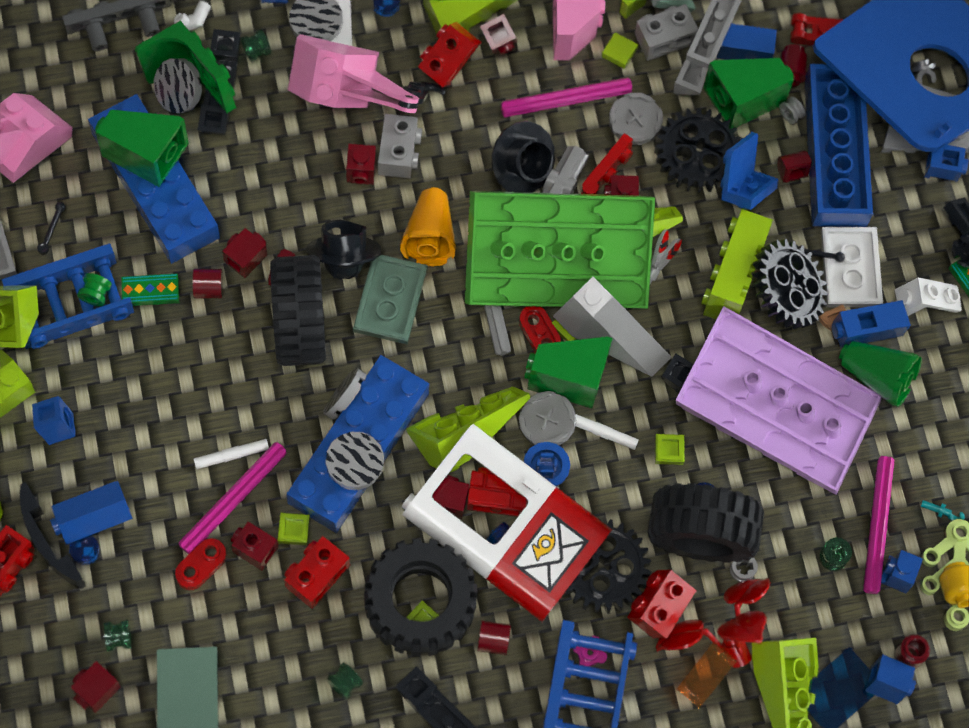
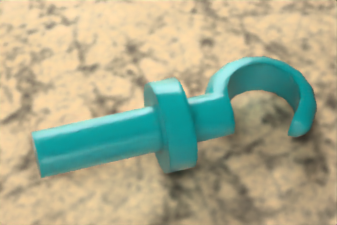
M924 500L922 501L921 507L937 512L940 518H942V515H945L951 521L965 519L963 512L959 513L960 517L953 515L952 510L945 508L946 504L942 503L941 506Z

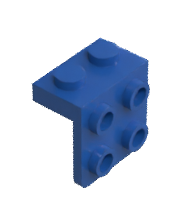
M754 132L742 138L725 152L723 157L725 170L721 180V188L723 189L721 200L735 204L741 209L749 210L775 191L778 186V178L754 170L758 134Z

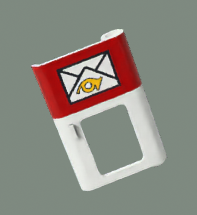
M474 424L467 429L418 494L415 496L411 493L401 506L405 509L404 517L434 540H439L438 543L443 547L446 544L453 547L455 555L461 554L467 560L466 564L541 622L544 621L612 531L609 526ZM465 454L470 455L528 501L525 509L502 539L495 545L489 543L432 498L434 491Z

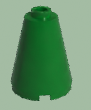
M852 341L850 345L845 344L839 355L843 368L888 403L897 407L905 401L911 389L908 387L912 380L916 381L922 363V357L915 353Z

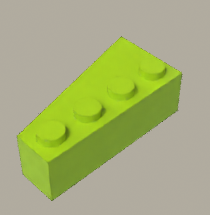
M423 0V5L437 34L445 24L449 26L455 22L459 23L469 32L471 27L481 21L485 22L492 17V14L501 8L504 10L518 0Z
M741 209L738 218H732L727 231L732 233L730 242L724 240L719 256L724 257L722 264H715L710 278L715 283L712 289H706L701 304L706 305L703 315L717 320L723 306L740 314L753 276L751 273L756 269L752 263L758 260L756 254L761 252V248L764 247L773 222L772 219Z

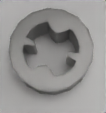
M795 97L788 98L787 103L783 102L779 106L782 116L790 124H795L798 118L802 119L806 115L803 105Z
M754 557L750 560H743V562L747 563L746 567H751V570H748L746 575L741 574V569L737 570L736 568L741 562L732 561L730 574L736 581L749 580L755 576L758 565Z

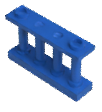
M110 243L1 279L4 286H37V290H45L56 322L39 327L36 320L25 346L26 349L41 348L49 341L111 320L120 321L127 318L129 314L134 313L130 297L121 300L110 268L112 265L117 264ZM94 271L99 272L100 276L112 283L110 291L107 292L110 304L94 309L93 305L79 299L83 313L69 318L66 317L56 288L58 283L67 280L72 281L78 294L79 289L84 287L83 277L85 274Z
M563 620L543 728H591L565 723L563 719L558 718L559 708L566 705L612 713L610 728H617L629 659H635L637 643L632 642L633 633L627 632L624 643L578 635L579 631H573L575 622ZM576 646L620 654L622 657L619 672L573 664L574 660H568L570 648L576 649ZM572 675L617 684L614 701L568 693L567 689H563L565 677L571 678Z

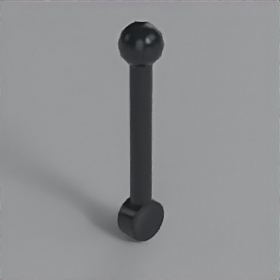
M63 202L55 204L56 211L43 243L37 246V250L41 255H46L49 252L48 243L60 214L66 209V205Z
M804 249V254L811 252L812 256L835 259L838 263L845 260V254L842 252L834 254Z

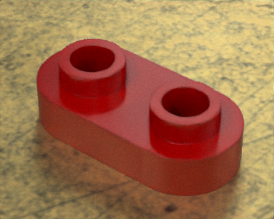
M526 306L521 311L519 325L535 353L538 345L543 342H561L559 333L547 312L541 306ZM536 319L538 324L531 325L528 320Z
M213 538L206 539L178 564L175 576L180 587L185 590L198 589L225 563L227 554L223 543ZM208 549H215L217 552L214 556L209 557L206 555ZM188 569L195 570V574L192 577H186L185 572Z

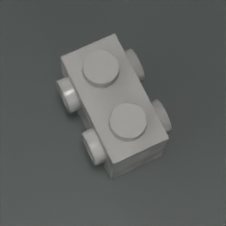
M685 4L679 7L671 6L664 12L656 15L649 14L643 16L636 23L634 35L648 61L691 46L698 27Z
M385 114L378 159V175L411 179L412 169L418 168L419 153L414 152L415 144L421 145L422 128H418V117Z

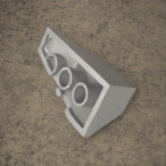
M594 277L553 315L573 337L579 340L598 337L613 338L608 355L651 377L672 358Z

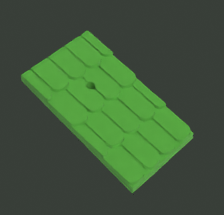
M470 191L465 285L466 304L562 307L594 277L624 308H648L655 197Z

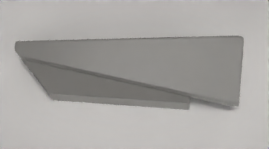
M711 0L677 77L673 94L700 95L707 68L710 62L716 59L742 0Z

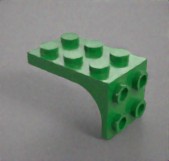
M181 20L136 46L135 53L148 84L154 83L156 71L163 62L168 59L184 58L196 67L200 75L198 80L226 113L236 109L233 99L236 93L228 82L230 75L223 64L218 65L216 63V58L208 47L204 49L195 31L190 32Z

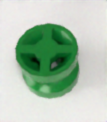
M86 273L83 279L84 287L79 289L77 296L90 305L101 307L106 300L104 295L110 291L112 283L100 275Z

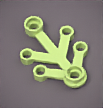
M963 519L951 521L945 530L946 538L934 548L926 549L922 554V563L927 567H934L940 561L941 556L953 547V559L933 576H927L922 580L920 588L924 594L933 595L940 587L939 576L947 565L955 562H964L966 565H969L965 559L966 550L969 552V522ZM956 529H962L965 532V536H958ZM926 554H933L936 560L934 562L929 561ZM926 581H931L935 588L933 590L928 589L925 585ZM951 605V608L944 615V623L950 630L960 631L969 623V613L965 608ZM955 612H958L962 615V621L955 620Z

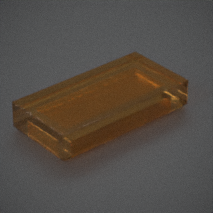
M713 642L678 686L677 690L700 708L737 660Z

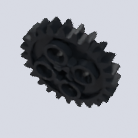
M700 107L697 108L696 114H692L690 109L687 108L684 117L679 112H676L675 120L668 118L666 126L662 125L659 133L661 135H657L656 138L657 145L655 146L654 153L659 154L657 155L656 163H663L660 172L669 171L667 180L678 179L676 187L685 183L688 192L692 186H696L698 193L701 192L702 186H706L707 190L712 192L714 183L717 187L721 188V180L725 170V164L723 163L724 154L742 139V137H735L738 130L737 127L729 129L730 119L724 122L720 121L721 113L715 118L712 117L711 109L704 115ZM690 132L695 137H687L683 133ZM716 139L721 144H713L710 140ZM677 156H685L688 160L681 161ZM703 163H711L715 168H707Z
M787 239L776 240L762 247L761 252L756 254L758 260L752 263L757 270L751 273L753 277L757 278V282L753 283L752 286L759 288L760 291L755 296L764 300L761 307L767 306L769 308L768 316L776 315V323L784 322L785 328L790 326L793 329L804 328L818 321V316L824 314L822 307L827 306V302L823 297L828 295L822 289V286L827 285V282L820 278L824 272L821 270L817 271L816 269L819 262H812V253L804 254V246L797 247L794 240L789 243Z
M612 519L607 524L612 531L604 541L610 542L614 550L606 552L599 546L589 560L591 565L583 568L565 591V595L574 592V604L582 599L584 601V610L590 604L594 605L595 613H598L600 606H604L606 613L610 614L612 605H615L618 611H622L623 601L631 606L633 603L631 595L634 597L642 595L638 587L646 588L647 581L643 578L650 577L651 574L650 570L644 568L651 564V559L643 558L647 554L648 548H639L643 540L642 537L633 540L634 529L629 530L627 533L623 532L624 523H621L618 528H613ZM620 551L625 552V555L620 556L611 561L608 570L606 568H601L589 580H582L583 577L588 576L597 570L599 562H601V564L604 565L608 563L611 559H613L616 556V554H618ZM620 564L627 565L631 569V574H620L617 566ZM597 580L604 581L608 589L606 591H598L594 588L593 583Z

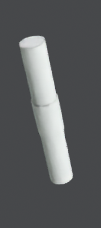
M576 414V427L633 450L636 449L639 439Z
M267 439L197 457L194 458L196 469L263 452L268 450L269 446Z

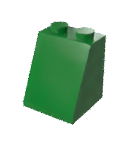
M780 58L714 60L709 64L703 89L718 113L722 114V120H731L729 129L779 108L780 104L787 100L794 76L790 67L785 66Z
M110 110L106 117H102L98 121L95 128L102 157L160 187L189 144L185 120L180 116Z
M598 337L539 344L536 354L530 352L526 365L524 379L529 380L527 389L538 393L546 391L555 392L566 397L571 403L593 408L613 338Z

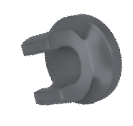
M929 59L913 62L914 67L910 69L911 72H916L914 78L920 85H922L921 78L923 74L927 76L928 83L936 82V75L930 70V68L936 67L935 63L930 64Z

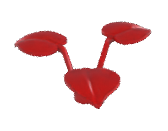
M769 578L741 581L726 590L724 600L728 604L735 603L736 618L722 624L717 629L718 636L723 640L722 643L707 628H703L704 624L701 620H686L677 623L667 639H659L656 651L686 649L699 642L702 635H704L714 643L719 653L725 652L732 668L747 665L752 660V656L746 642L762 643V635L767 618L761 611H749L741 614L740 608L742 604L757 602L767 593L770 587Z

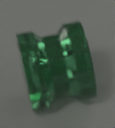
M261 29L255 31L254 35L250 37L247 35L241 37L243 49L250 62L256 61L260 55L267 56L272 53L269 42Z
M835 537L829 539L819 554L820 562L829 571L842 570L852 556V548L842 538Z
M128 619L121 620L118 624L104 622L107 652L114 651L116 647L132 648Z
M345 662L339 665V671L336 674H330L326 678L328 684L344 700L351 696V691L354 688H360L364 684L359 675Z

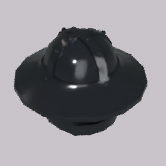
M530 121L515 122L503 130L495 141L491 155L492 171L497 182L506 191L516 193H533L545 184L555 163V147L550 134L541 125Z
M342 219L332 220L323 224L321 228L322 237L307 244L306 248L307 255H315L320 258V263H324L326 270L333 278L339 280L357 277L364 263L373 261L381 255V246L376 241L366 237V226ZM333 228H339L340 234L334 235L327 231Z

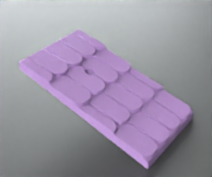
M723 306L676 398V404L682 407L683 410L712 424L718 430L762 452L764 456L795 471L797 475L836 495L881 402V396L725 306Z

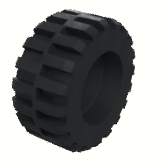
M315 255L276 257L270 261L277 363L282 366L321 364L326 360L320 258Z
M694 483L666 485L658 489L653 496L647 534L651 543L657 548L664 549L668 553H675L678 556L710 562H743V560H750L759 551L764 510L761 504L754 500L753 497L745 496L738 491L728 490V488H718L706 484L696 485Z
M412 538V543L405 544L404 540L396 543L395 549L390 550L387 548L381 553V559L374 561L371 566V572L366 577L364 602L365 613L370 621V627L374 634L378 633L380 635V641L386 646L389 644L393 645L394 651L401 654L405 650L411 652V656L420 657V653L428 652V656L436 655L439 649L443 648L446 651L453 647L454 641H460L463 638L466 629L471 626L477 603L475 575L472 568H467V560L461 554L455 555L454 548L448 544L445 547L439 546V540L430 539L429 543H421V538ZM409 575H431L440 580L447 588V607L440 616L429 621L421 622L407 619L395 609L392 596L396 584Z

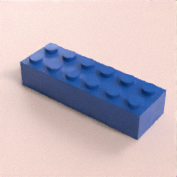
M810 64L804 83L808 154L812 161L809 171L812 226L867 227L873 215L866 101L827 64Z
M136 94L89 118L88 122L92 135L98 143L95 133L96 125L102 117L107 116L110 110L148 113V111ZM108 160L171 264L220 238L218 224L178 160L160 187Z
M380 355L367 374L366 379L361 383V389L349 406L342 411L286 494L287 502L290 506L305 515H310V518L336 534L367 488L349 490L341 487L340 484L331 479L326 468V453L331 443L342 434L363 432L372 436L381 445L385 462L429 395L428 382Z

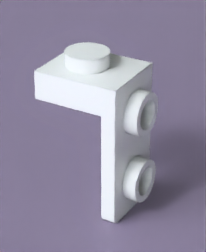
M916 278L895 289L896 301L903 300L908 316L925 307L955 313L962 310L960 294L956 285Z

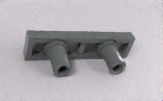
M119 0L111 3L103 1L95 4L90 9H73L62 17L67 35L86 30L93 51L98 52L108 48L102 27L105 24L139 16L146 37H152L160 33L154 11L170 7L171 0Z

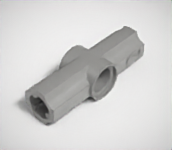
M568 146L556 169H552L543 186V193L573 194L578 183L577 179L587 164L589 155L577 146Z

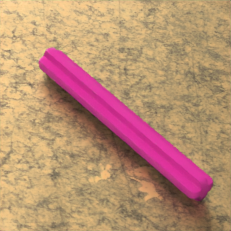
M622 78L501 102V111L504 117H510L624 95L632 92V83L630 78Z
M278 442L273 443L179 541V546L183 551L190 554L286 455V450Z
M880 456L877 463L863 588L864 592L868 594H878L881 588L894 459L887 456Z

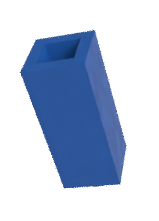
M731 24L716 59L773 58L777 30Z
M903 300L839 312L832 323V333L834 338L838 339L840 348H843L845 344L850 345L852 341L869 343L903 336L911 324Z
M117 480L51 506L55 518L50 519L56 536L62 534L67 545L133 518Z

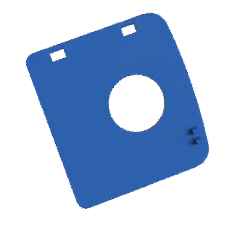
M871 0L815 40L813 51L916 149L925 152L937 151L969 131V5L963 0ZM925 48L939 49L952 55L961 63L966 71L968 78L967 89L956 96H941L928 91L917 82L911 72V55Z

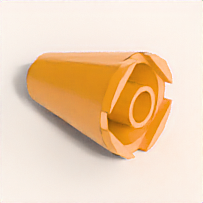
M437 187L425 189L419 196L400 242V251L406 259H409L410 256L416 259V263L434 267L447 263V259L455 257L456 244L448 196Z

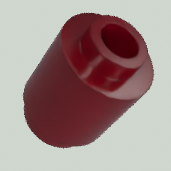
M790 44L785 46L780 54V59L785 66H789L792 70L794 81L791 87H795L806 80L807 54L805 53V48L801 45Z
M919 635L907 636L895 650L896 660L915 669L920 667L930 655L928 642Z

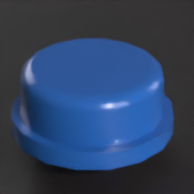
M550 442L537 443L532 446L525 454L523 461L556 487L565 481L570 470V460L565 450L559 445Z

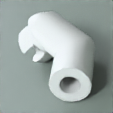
M199 1L192 15L187 16L185 13H179L176 15L174 23L181 20L189 31L200 28L204 24L211 6L204 1Z

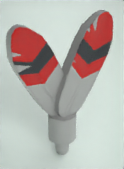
M666 229L662 231L656 243L651 263L650 284L652 280L656 281L660 271L675 256L682 243V240L677 238L667 247L669 232Z

